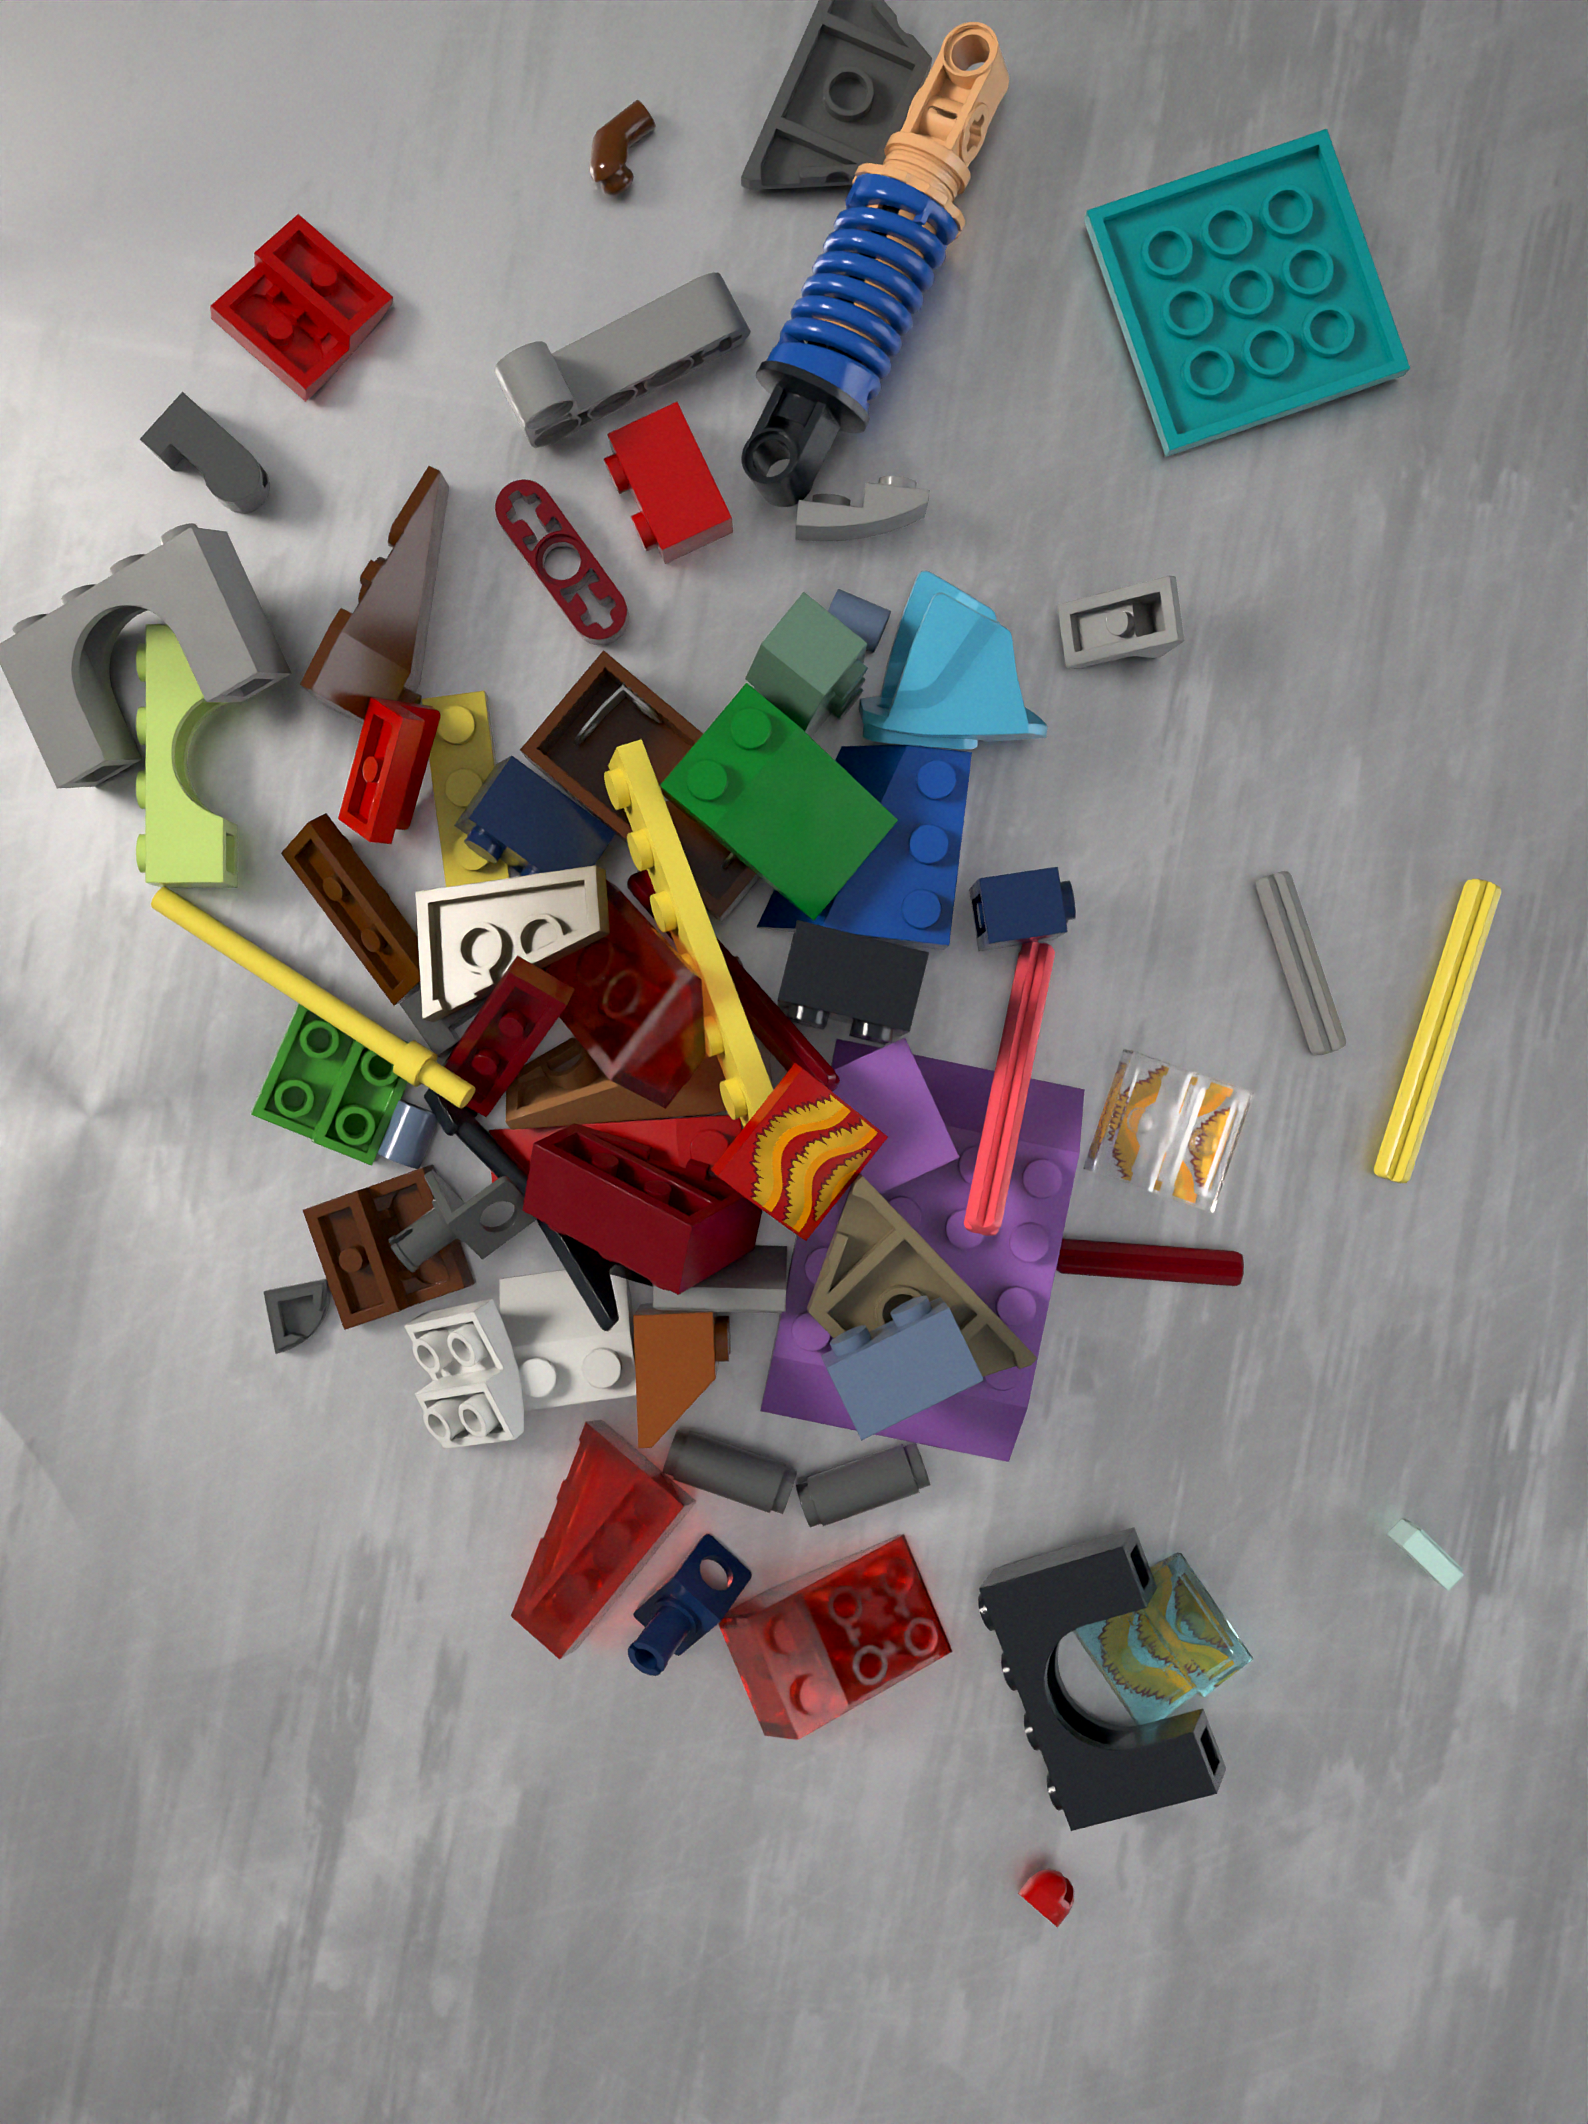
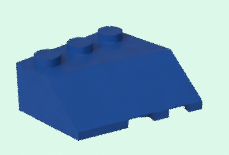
M913 745L841 746L835 761L898 821L814 922L774 889L757 928L794 932L796 922L800 920L893 944L945 950L950 944L972 752Z

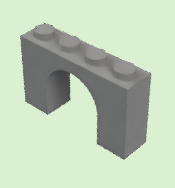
M194 523L177 526L160 537L161 546L146 555L137 554L118 561L110 568L112 574L110 577L97 585H84L69 591L62 596L61 602L63 605L49 614H39L20 621L12 628L15 635L0 643V665L57 789L95 787L142 760L114 698L110 683L109 667L111 652L121 630L134 617L145 611L153 612L171 628L179 641L206 702L241 703L292 674L227 531L198 528Z

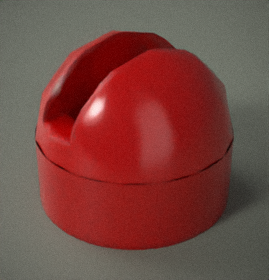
M1050 1868L1035 1873L1018 1892L1020 1896L1057 1928L1070 1913L1074 1903V1888L1069 1879L1064 1877L1061 1872Z

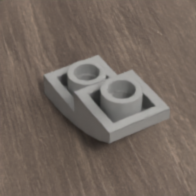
M883 476L879 478L878 483L866 482L863 507L850 506L851 500L844 496L815 494L812 501L799 500L795 540L845 541L885 534L903 528L925 517L930 490L916 488L917 482L909 478Z

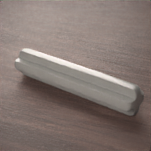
M1281 871L1263 877L1256 882V889L1310 1052L1314 1055H1324L1337 1051L1346 1045V1038L1292 876L1288 871Z

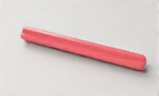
M1024 943L1018 955L964 1219L965 1228L972 1233L994 1236L1002 1225L1055 957L1053 947L1047 943Z

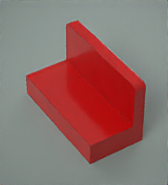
M370 697L338 820L367 841L392 844L396 829L407 830L410 827L441 716L438 710L427 705Z

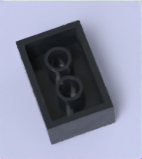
M797 920L777 999L778 1006L789 1009L787 1017L793 1023L824 1030L828 1019L852 1024L850 1037L882 1045L889 1044V1042L892 1043L894 1035L902 1036L910 1032L929 952Z

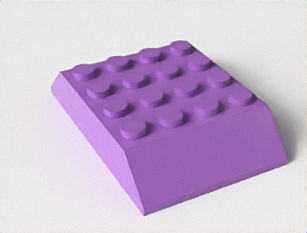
M836 1039L831 1067L833 1069L839 1068L880 1049V1047ZM913 1054L960 1158L883 1192L881 1195L1038 1358L1080 1154L1085 1089L1030 1078L1002 1225L996 1235L985 1236L968 1231L964 1226V1219L995 1071ZM835 1204L807 1241L796 1235L786 1282V1310L782 1311L779 1316L760 1411L857 1431L821 1355L833 1350L830 1341L834 1338L807 1310L841 1215ZM1037 1360L1032 1365L1021 1369L1015 1366L984 1376V1381L874 1435L1009 1462L1028 1409Z

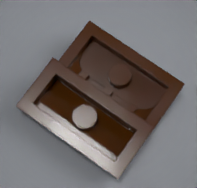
M433 1164L303 1209L344 1330L475 1284L460 1240L457 1238L421 1264L415 1272H411L403 1265L388 1241L390 1237L399 1234L434 1208L432 1200L435 1198L424 1177L431 1170L436 1173Z

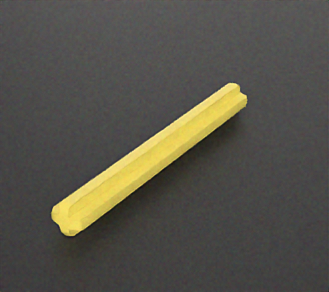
M1471 879L1464 883L1374 1166V1174L1383 1179L1396 1183H1407L1411 1178L1501 896V888L1492 882L1482 879Z

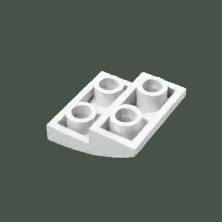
M493 1299L422 1313L404 1325L413 1342V1353L416 1360L428 1371L433 1380L416 1392L415 1396L424 1411L423 1418L427 1429L440 1441L443 1449L515 1440L524 1433V1407L518 1367L510 1339Z

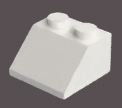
M565 1269L499 1279L500 1316L516 1359L522 1388L524 1411L636 1396L634 1320L628 1279L610 1275L619 1314L618 1322L610 1331H604L600 1328Z

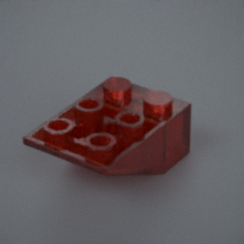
M904 1534L892 1537L770 1588L730 1609L722 1621L718 1623L764 1736L794 1740L801 1739L953 1652Z

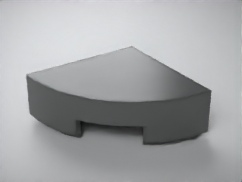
M326 1278L263 1291L275 1354L285 1352L303 1343L321 1325L328 1311L331 1291Z

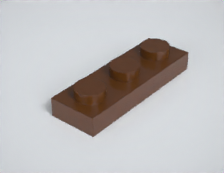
M325 813L309 821L281 854L387 998L395 1006L413 995L421 987L418 936L391 901L386 890L379 885L354 851L349 840L342 835L328 814Z

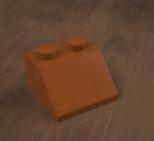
M645 1303L639 1306L633 1315L638 1448H652L716 1379L719 1362L729 1361V1354H731L729 1316H717V1311L656 1310V1308H653V1303Z

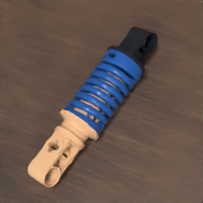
M963 23L948 33L923 86L918 90L911 102L901 131L893 133L884 149L886 158L883 165L864 163L858 167L852 181V187L845 199L846 210L838 214L833 224L834 232L830 233L823 244V254L819 255L812 266L813 275L805 281L801 289L802 298L796 300L790 311L791 320H788L781 329L780 340L777 346L773 347L767 360L760 364L756 372L758 382L771 396L743 448L741 461L745 473L764 499L774 506H794L798 504L799 500H804L807 497L838 431L848 433H862L865 431L870 420L868 408L870 404L867 401L873 400L879 395L882 389L880 379L885 378L892 368L889 358L896 356L902 348L900 336L907 334L913 326L911 314L921 309L924 303L922 292L929 290L935 281L933 270H936L943 264L948 244L958 238L965 225V218L962 212L953 202L957 195L965 191L970 181L971 174L968 166L980 151L988 126L1009 86V74L996 34L989 26L983 23ZM985 62L978 69L966 71L973 64ZM790 459L788 466L782 473L773 477H767V473L773 464L780 460Z

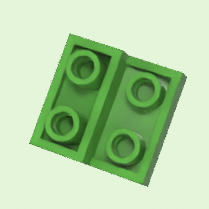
M298 1003L253 1105L251 1115L308 1137L316 1144L372 1166L398 1100H401L408 1082L393 1073V1064Z

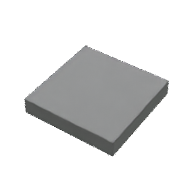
M755 1245L754 1250L679 1295L653 1285V1308H656V1310L782 1313V1311L786 1310L787 1246Z

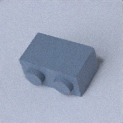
M926 1295L913 1298L891 1311L892 1321L870 1332L866 1325L852 1328L831 1340L830 1345L833 1350L821 1355L861 1441L984 1381L950 1308L941 1297L929 1302Z

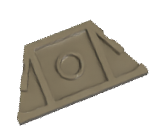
M860 1173L851 1184L808 1303L807 1310L811 1316L835 1338L861 1325H866L870 1332L892 1321L891 1311L913 1298L926 1295L929 1302L941 1297L950 1308L982 1377L1015 1366L1021 1369L1032 1365L1038 1358Z

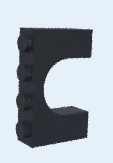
M1135 1527L995 1568L979 1588L978 1606L982 1620L990 1631L995 1630L1003 1651L1001 1667L1004 1678L1011 1690H1018L1026 1711L1024 1714L1026 1736L1031 1747L1036 1751L1040 1750L1048 1769L1047 1789L1050 1799L1058 1811H1064L1071 1831L1217 1794L1226 1771V1766L1203 1708L1142 1725L1118 1726L1098 1720L1085 1712L1072 1699L1062 1682L1058 1666V1650L1060 1641L1064 1636L1079 1627L1145 1609L1157 1589Z

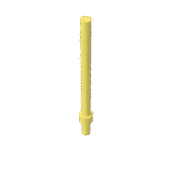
M162 887L154 895L151 901V907L393 1064V1073L415 1087L423 1084L460 1109L464 1108L473 1097L476 1088L437 1063V1054L415 1040L406 1043L169 888Z

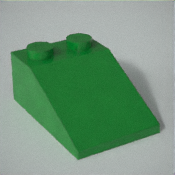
M748 683L741 688L660 785L662 794L666 799L813 922L898 821L805 731Z

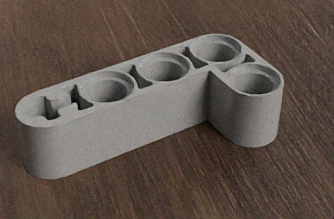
M713 272L682 285L552 354L547 344L543 341H536L521 346L503 357L496 364L494 372L530 445L537 448L550 445L724 355L744 342L751 331L721 274Z

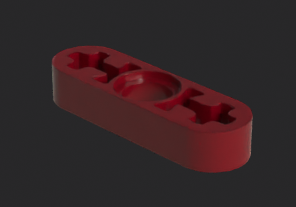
M526 479L516 480L507 484L500 491L495 503L496 517L507 537L582 639L594 645H608L617 641L626 631L629 622L628 608L620 591L543 486ZM520 498H523L527 504H532L537 500L541 503L537 506L535 512L547 533L552 530L555 524H558L562 529L544 536L537 543L533 551H530L526 545L535 543L538 540L529 525L523 519L517 520L514 523L510 521L516 515L513 503ZM559 546L573 548L581 558L577 573L565 580L551 577L545 571L544 566L548 553ZM592 575H595L599 580L588 585L596 601L602 606L608 605L610 602L615 605L610 611L613 623L605 629L597 622L589 626L583 623L590 615L586 604L578 593L574 595L570 602H567L563 597L564 595L577 592L584 587Z

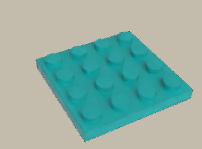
M1327 129L1086 211L1084 222L1166 457L1402 377L1410 369Z

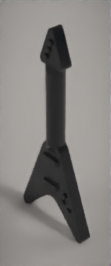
M429 1088L424 1094V1099L433 1114L436 1115L435 1117L444 1132L449 1136L455 1134L498 1178L507 1176L525 1195L529 1172L475 1119L478 1115L477 1112L467 1106L460 1109ZM537 1219L538 1225L602 1330L610 1331L619 1320L610 1275L653 1287L651 1281L620 1263L603 1258L598 1251L568 1235L553 1231L546 1223Z

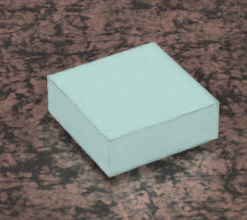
M1401 1519L1387 1533L1429 1577L1447 1591L1464 1576L1462 1573L1463 1569L1420 1527L1408 1519Z

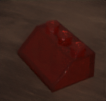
M606 879L610 935L542 968V970L575 989L568 1005L559 1018L612 1082L666 1109L706 1058L702 979L614 883Z

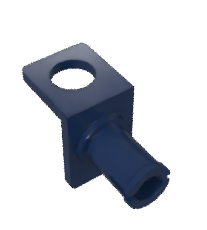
M710 1534L704 1535L675 1574L641 1603L633 1613L635 1619L645 1628L628 1648L630 1662L644 1674L650 1676L659 1675L664 1671L673 1654L677 1656L683 1654L722 1621L752 1577L750 1570ZM702 1560L715 1561L724 1569L728 1579L726 1590H716L706 1584L700 1573Z

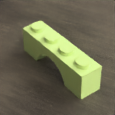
M146 624V643H139L136 652L138 677L141 682H146V707H139L136 715L138 741L140 745H146V770H140L136 779L137 802L141 809H145V834H140L136 843L138 869L141 873H145V883L161 888H238V825L214 814L200 801L191 785L187 767L189 745L196 729L211 712L230 702H206L179 641L167 624Z

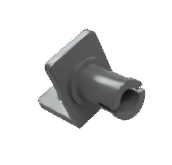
M431 1170L424 1177L435 1198L432 1200L434 1208L399 1234L390 1237L388 1241L403 1265L411 1272H415L421 1264L456 1238L462 1242L464 1241L483 1260L537 1220V1218L522 1211L525 1195L507 1176L498 1178L464 1203ZM501 1201L510 1202L514 1205L512 1217L504 1224L488 1227L480 1223L481 1215L488 1206Z

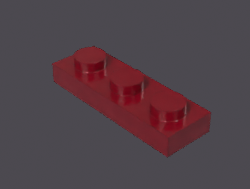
M518 955L442 1065L476 1088L473 1097L466 1106L486 1118L564 1011L575 990L573 987Z

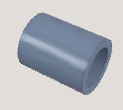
M841 589L837 590L828 610L834 617L867 642L866 649L875 652L891 614L890 610Z
M398 1100L378 1154L402 1165L420 1169L438 1123L436 1115L428 1109Z

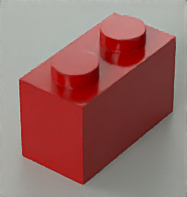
M678 402L672 403L607 434L613 454L603 460L618 493L622 494L630 490L640 512L630 516L646 552L657 547L664 563L667 564L733 533L732 517Z

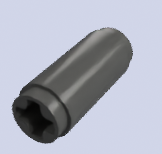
M679 1430L675 1433L662 1473L674 1476L673 1480L767 1513L774 1511L780 1514L784 1513L797 1475V1471L786 1468L784 1463L692 1431L688 1434Z
M913 1443L905 1447L901 1444L807 1477V1481L796 1485V1490L805 1518L811 1528L819 1524L826 1526L920 1493L919 1489L931 1484L917 1444Z

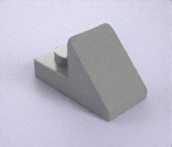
M1166 576L1057 605L1066 668L1080 669L1130 656L1155 659L1162 657L1184 642L1175 576Z

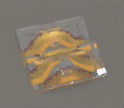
M1123 1049L1083 1169L1213 1213L1254 1093L1210 1076L1185 1070L1139 1052Z

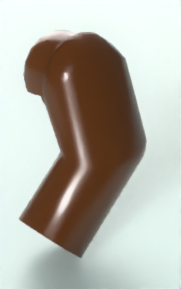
M639 100L633 102L597 130L593 137L589 172L593 181L600 182L602 190L609 196L619 195L631 186L634 176L625 164L628 158V148L656 127L652 116Z

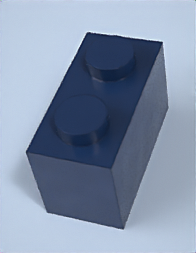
M510 756L496 764L454 825L468 835L464 842L473 852L492 863H497L501 859L519 872V876L594 866L616 834L615 831L514 756Z
M1058 867L979 878L969 889L978 951L1017 946L1029 942L1054 940L1067 933L1068 920L1076 918L1071 882H1060Z

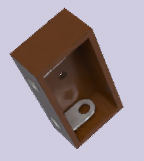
M603 650L522 746L520 751L531 764L593 816L615 831L616 835L628 844L627 834L633 832L625 809L616 810L614 808L604 780V773L610 771L608 765L616 747L642 739L660 786L703 733ZM669 800L665 801L705 909L722 923L758 881L760 876Z

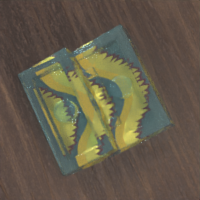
M1179 1552L1150 1567L1157 1589L1145 1609L1088 1624L1072 1631L1136 1725L1164 1719L1195 1694L1202 1697L1207 1696L1254 1659L1187 1560Z

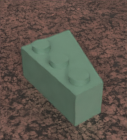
M803 592L761 643L745 680L812 738L831 713L839 720L842 719L862 694L863 689L861 686L866 680L863 675L868 669L863 664L867 642Z

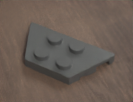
M884 0L818 1L742 173V187L749 190L852 185L855 173L860 165L864 163L883 165L886 158L884 149L893 133L901 131L911 102L918 90L923 86L932 64V57L913 35L904 32L900 28L897 15Z

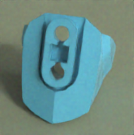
M921 571L916 577L897 628L886 666L880 696L861 698L859 700V713L864 723L862 737L881 743L949 749L977 748L978 740L994 742L1047 738V724L1024 706L1016 672L1011 632L997 621L995 612L990 607L930 571Z

